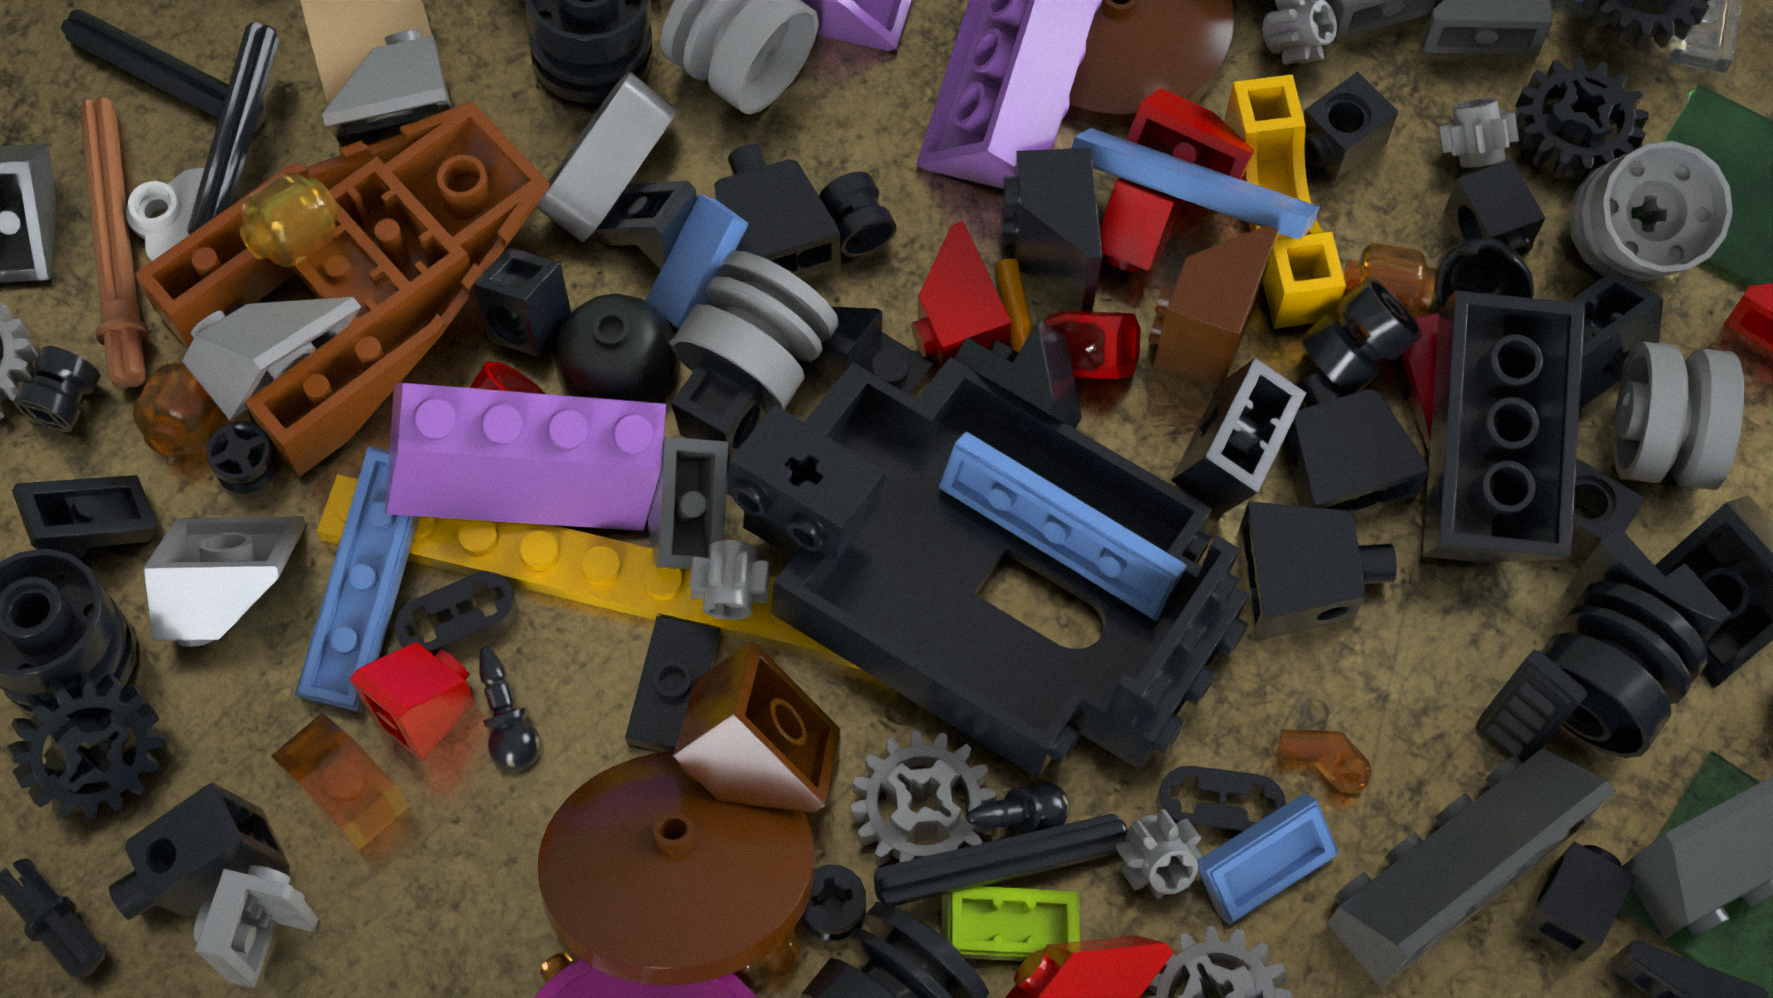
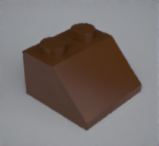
M1266 225L1190 255L1185 259L1178 280L1166 277L1155 307V313L1157 314L1148 339L1149 342L1158 344L1154 368L1217 389L1220 382L1229 377L1260 293L1279 229Z
M752 640L695 680L673 757L678 760L680 767L689 779L695 783H701L718 801L815 813L826 805L840 728Z

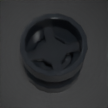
M859 171L845 174L833 180L821 190L819 197L840 232V249L846 256L866 255L884 246L893 238L897 225L890 211L886 207L879 205V189L869 173Z
M45 346L34 363L36 375L32 382L22 384L13 404L25 416L43 426L61 432H70L80 416L81 411L78 405L82 397L92 394L100 380L101 374L91 363L80 356L59 347Z

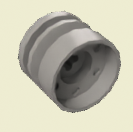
M675 0L663 25L660 46L665 58L675 65L685 68L686 73L700 81L708 79L710 88L714 93L741 112L750 115L762 111L778 99L799 73L815 42L819 25L817 11L801 0Z
M1675 141L1646 144L1590 172L1575 192L1569 213L1572 241L1583 261L1602 277L1616 269L1636 283L1653 281L1670 274L1688 270L1710 258L1726 238L1733 214L1730 186L1719 166L1698 148ZM1632 209H1635L1637 216L1645 217V227H1642L1640 220L1632 218Z
M731 251L718 268L720 276H715L705 288L707 297L713 306L697 304L691 309L670 341L672 350L692 372H694L706 354L713 356L760 383L766 414L775 405L785 410L804 380L803 369L796 360L812 362L818 358L822 352L821 341L824 342L829 339L839 325L837 314L820 294L790 271L752 253Z

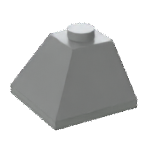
M420 30L402 31L386 36L387 46L372 49L322 113L324 126L338 139L415 122L452 109L437 44L433 36L422 38Z
M354 297L246 304L228 316H225L221 310L216 311L192 329L190 334L194 339L182 362L228 419L231 420L248 409L245 401L346 329L361 306Z
M304 516L176 518L144 567L153 641L175 640L178 645L194 647L207 644L213 640H219L279 578L305 529Z

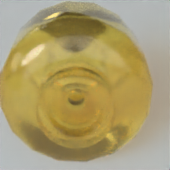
M289 172L249 195L243 201L242 216L245 224L240 227V235L248 250L256 258L262 260L267 257L277 265L291 267L332 242L336 230L335 221L339 218L338 207L328 189L319 180L313 177L306 179L302 175Z

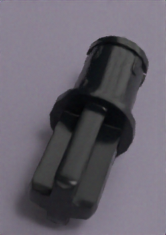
M20 859L12 863L21 875L19 880L23 886L19 884L7 868L2 870L0 873V895H3L26 923L24 927L25 935L31 941H41L71 978L77 979L84 975L88 977L97 970V966L105 959V950L75 916L76 904L69 897H59L38 872L36 865L30 859Z

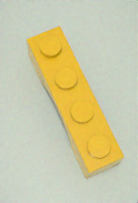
M1293 74L1233 82L1224 122L1254 149L1242 180L1311 204L1305 169L1306 125ZM1316 219L1313 227L1298 240L1277 233L1263 280L1273 329L1314 324L1328 312L1336 313L1346 284L1333 232H1323ZM1248 222L1250 232L1258 228H1261L1260 226Z

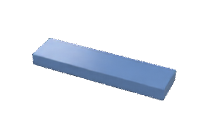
M1093 128L1075 136L1071 148H1091L1094 169L1260 227L1267 225L1279 229L1278 233L1297 240L1302 238L1313 227L1320 208L1308 202Z
M967 431L955 442L939 485L941 490L1153 620L1157 621L1175 592L1187 567L1186 564Z
M371 446L367 448L294 695L301 699L363 714L365 706L349 678L358 668L379 659L420 516L385 514L389 451Z

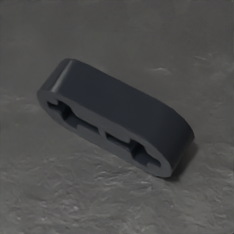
M492 572L476 573L416 598L404 605L396 617V636L402 648L418 642L434 656L440 649L448 652L450 655H454L510 629L518 613L517 600L512 586L506 578ZM489 593L493 600H497L495 602L497 612L485 617L484 612L481 609H477L479 607L477 597L481 594ZM426 618H429L430 622L436 626L435 635L437 638L429 642H424L420 635H416L419 632L417 623Z
M1180 766L1170 771L1162 780L1156 798L1157 812L1159 813L1160 810L1165 809L1175 824L1187 818L1199 835L1232 839L1258 822L1248 820L1249 815L1246 809L1226 806V803L1244 804L1248 794L1259 795L1260 805L1271 809V811L1263 813L1261 821L1286 805V799L1282 789L1276 782L1259 774L1198 766ZM1182 785H1189L1194 787L1193 793L1195 798L1216 801V804L1197 803L1194 812L1187 814L1181 812V802L1177 799H1171L1170 796L1178 795Z

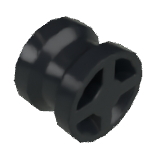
M235 421L225 424L216 430L209 439L206 449L207 461L227 493L236 498L252 499L262 496L271 490L279 479L281 470L279 457L261 427L251 422ZM250 459H254L252 466L249 462Z
M824 865L815 869L812 893L800 919L804 929L814 939L825 944H840L847 941L849 934L854 928L861 929L866 916V890L861 879L851 869L841 865ZM835 893L841 895L844 899L850 898V900L843 901ZM825 896L820 905L813 906L814 904H819L821 899Z

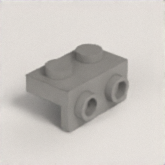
M251 865L247 874L224 869L213 901H206L200 908L193 931L194 941L197 942L195 951L228 982L255 989L277 923L315 932L319 918L304 901L305 895L289 885L291 878L286 874L256 865Z

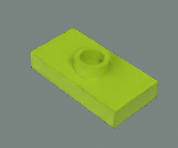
M979 886L942 895V936L960 952L963 958L1024 961L1032 953L1043 950L1047 944L1080 941L1079 892Z

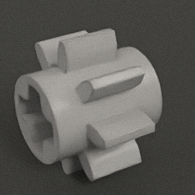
M1275 0L1278 10L1269 12L1263 21V37L1268 49L1276 55L1282 54V61L1285 65L1295 62L1304 64L1324 59V52L1321 46L1330 44L1334 40L1337 31L1336 17L1331 6L1324 0Z
M1479 98L1457 103L1452 106L1453 117L1449 118V122L1439 124L1443 153L1452 152L1453 156L1459 155L1461 167H1481L1499 163L1506 159L1504 148L1510 147V142L1519 141L1515 112L1505 113V109L1499 110L1497 98Z
M735 540L713 542L709 545L708 558H692L689 587L692 588L691 597L693 599H703L702 610L712 617L728 620L747 618L752 614L753 602H768L771 575L769 573L770 563L768 561H757L758 550L751 544Z
M1165 809L1160 810L1158 815H1147L1138 820L1135 819L1126 833V842L1116 846L1117 851L1126 863L1121 871L1135 891L1147 884L1156 899H1161L1164 894L1179 893L1184 889H1188L1197 875V861L1204 856L1195 845L1198 844L1201 837L1187 818L1175 824Z

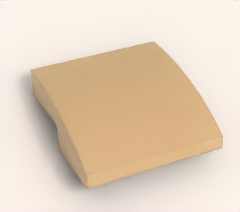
M300 0L327 105L332 102L373 48L387 46L386 36L408 30H420L422 38L432 36L423 0Z

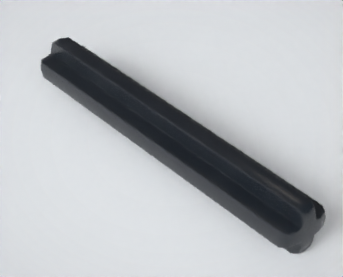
M72 10L68 19L63 21L61 30L65 33V38L68 42L219 119L229 84L84 10ZM263 102L261 103L253 133L259 130L261 124L267 118V111L264 109L265 105Z
M252 22L245 27L187 227L189 235L233 205L279 44L276 29L272 26Z
M1107 814L878 868L874 872V890L879 901L893 906H900L1118 854L1116 846L1126 842L1125 836L1128 830L1125 822L1120 820L1117 815Z

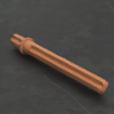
M99 97L96 100L86 99L80 106L101 308L102 324L96 329V338L100 344L105 346L107 375L112 381V385L118 389H126L142 385L146 378L142 343L148 337V329L146 324L140 321L137 304L129 223L126 218L127 205L116 110L112 107L110 99L106 97Z

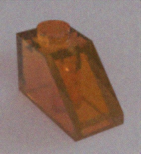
M320 713L271 755L276 764L357 852L409 807L396 784L349 734L324 713Z

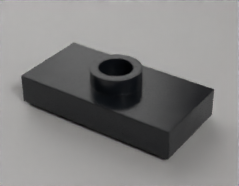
M660 616L656 617L625 735L627 745L662 752L675 750L694 682L714 667L721 640L720 628Z

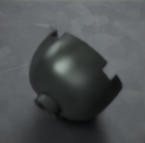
M618 293L596 296L575 308L561 325L555 344V360L560 386L566 395L574 397L656 403L664 394L667 398L674 390L680 371L679 358L673 352L670 344L675 334L660 310L641 298Z

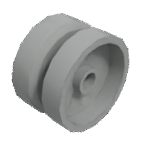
M1652 342L1636 344L1629 355L1622 375L1614 420L1613 453L1615 469L1620 479L1660 483L1670 470L1678 486L1706 490L1719 489L1726 480L1735 458L1744 409V377L1741 361L1734 352L1701 348L1694 350L1685 361L1676 345Z

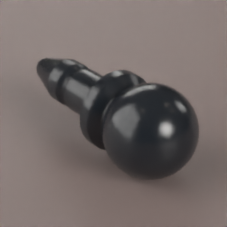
M484 646L480 650L479 676L481 682L486 686L484 692L489 708L494 712L493 717L483 720L484 727L492 730L488 740V751L494 763L500 768L508 771L524 770L531 766L539 756L541 750L540 735L532 724L525 721L529 714L528 707L519 709L514 707L515 699L510 683L506 681L507 673L505 666L491 647Z
M1037 781L1027 787L1011 789L1003 800L983 802L968 812L966 820L969 824L984 829L1009 827L1011 831L1021 835L1064 825L1069 816L1070 804L1066 793L1061 787L1052 782Z

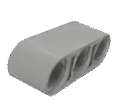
M627 72L608 94L548 180L550 188L536 205V208L580 242H584L596 230L672 121L677 108L633 73Z

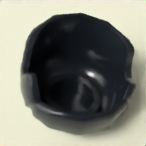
M1493 238L1464 239L1459 244L1451 246L1439 258L1432 277L1435 302L1440 309L1455 291L1524 298L1535 297L1532 273L1519 253L1503 241Z

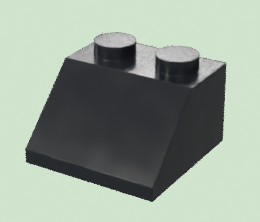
M1091 148L1016 151L1014 175L1004 176L1003 178L1004 207H1001L1000 211L1002 244L1013 243L1014 259L1018 261L1020 271L1071 311L1093 312L1102 262V250Z
M1749 495L1723 504L1655 565L1663 576L1666 577L1686 563L1731 613L1728 619L1705 643L1708 663L1704 669L1718 685L1724 683L1773 646V520Z

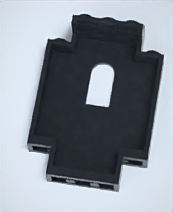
M952 357L946 361L917 399L852 362L805 420V423L886 472L881 503L837 561L819 550L814 552L801 547L790 537L787 530L766 517H755L744 511V529L792 557L791 561L774 581L771 614L1038 779L1052 758L1061 764L1066 760L1081 734L1139 770H1142L1154 750L1165 756L1185 724V721L1177 716L1185 702L1188 700L1198 706L1217 675V671L1209 667L1218 652L1229 658L1249 625L1239 618L1249 594L1236 587L1239 578L1230 573L1240 548L1216 536L1209 547L1202 567L1198 565L1212 537L1203 533L1212 508L973 371ZM967 431L1186 564L1187 567L1175 592L1157 621L1153 620L941 490L939 485L955 442ZM1007 554L1089 603L1097 610L1103 621V634L1096 643L1082 649L1066 648L1053 642L976 594L1003 556Z

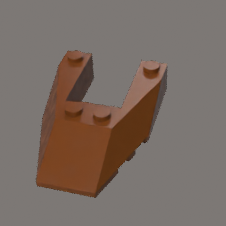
M473 102L399 127L401 134L366 146L362 141H358L338 148L339 156L304 168L300 162L287 166L134 274L154 310L187 348H189L194 339L190 334L192 329L207 316L220 310L224 313L228 308L238 304H254L295 274L300 277L318 299L355 298L361 308L346 329L245 401L257 426L261 427L266 433L272 447L298 477L348 442L394 390V383H400L435 344L474 292V282L498 259L550 188L548 180Z

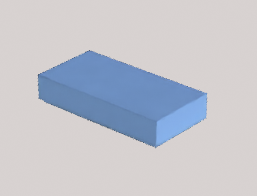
M700 193L645 301L659 309L664 318L675 327L680 328L693 307L697 304L708 305L709 299L705 288L715 276H720L719 266L731 251L736 250L749 223L716 199Z
M1303 793L1199 859L1197 864L1199 874L1218 916L1230 925L1339 855V852L1317 800Z

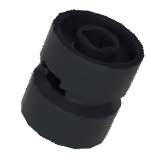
M1370 276L1341 300V314L1328 312L1301 336L1307 352L1319 368L1337 386L1349 394L1361 391L1383 371V358L1395 361L1423 336L1419 324L1404 304L1386 286ZM1361 326L1371 335L1369 338L1360 329Z

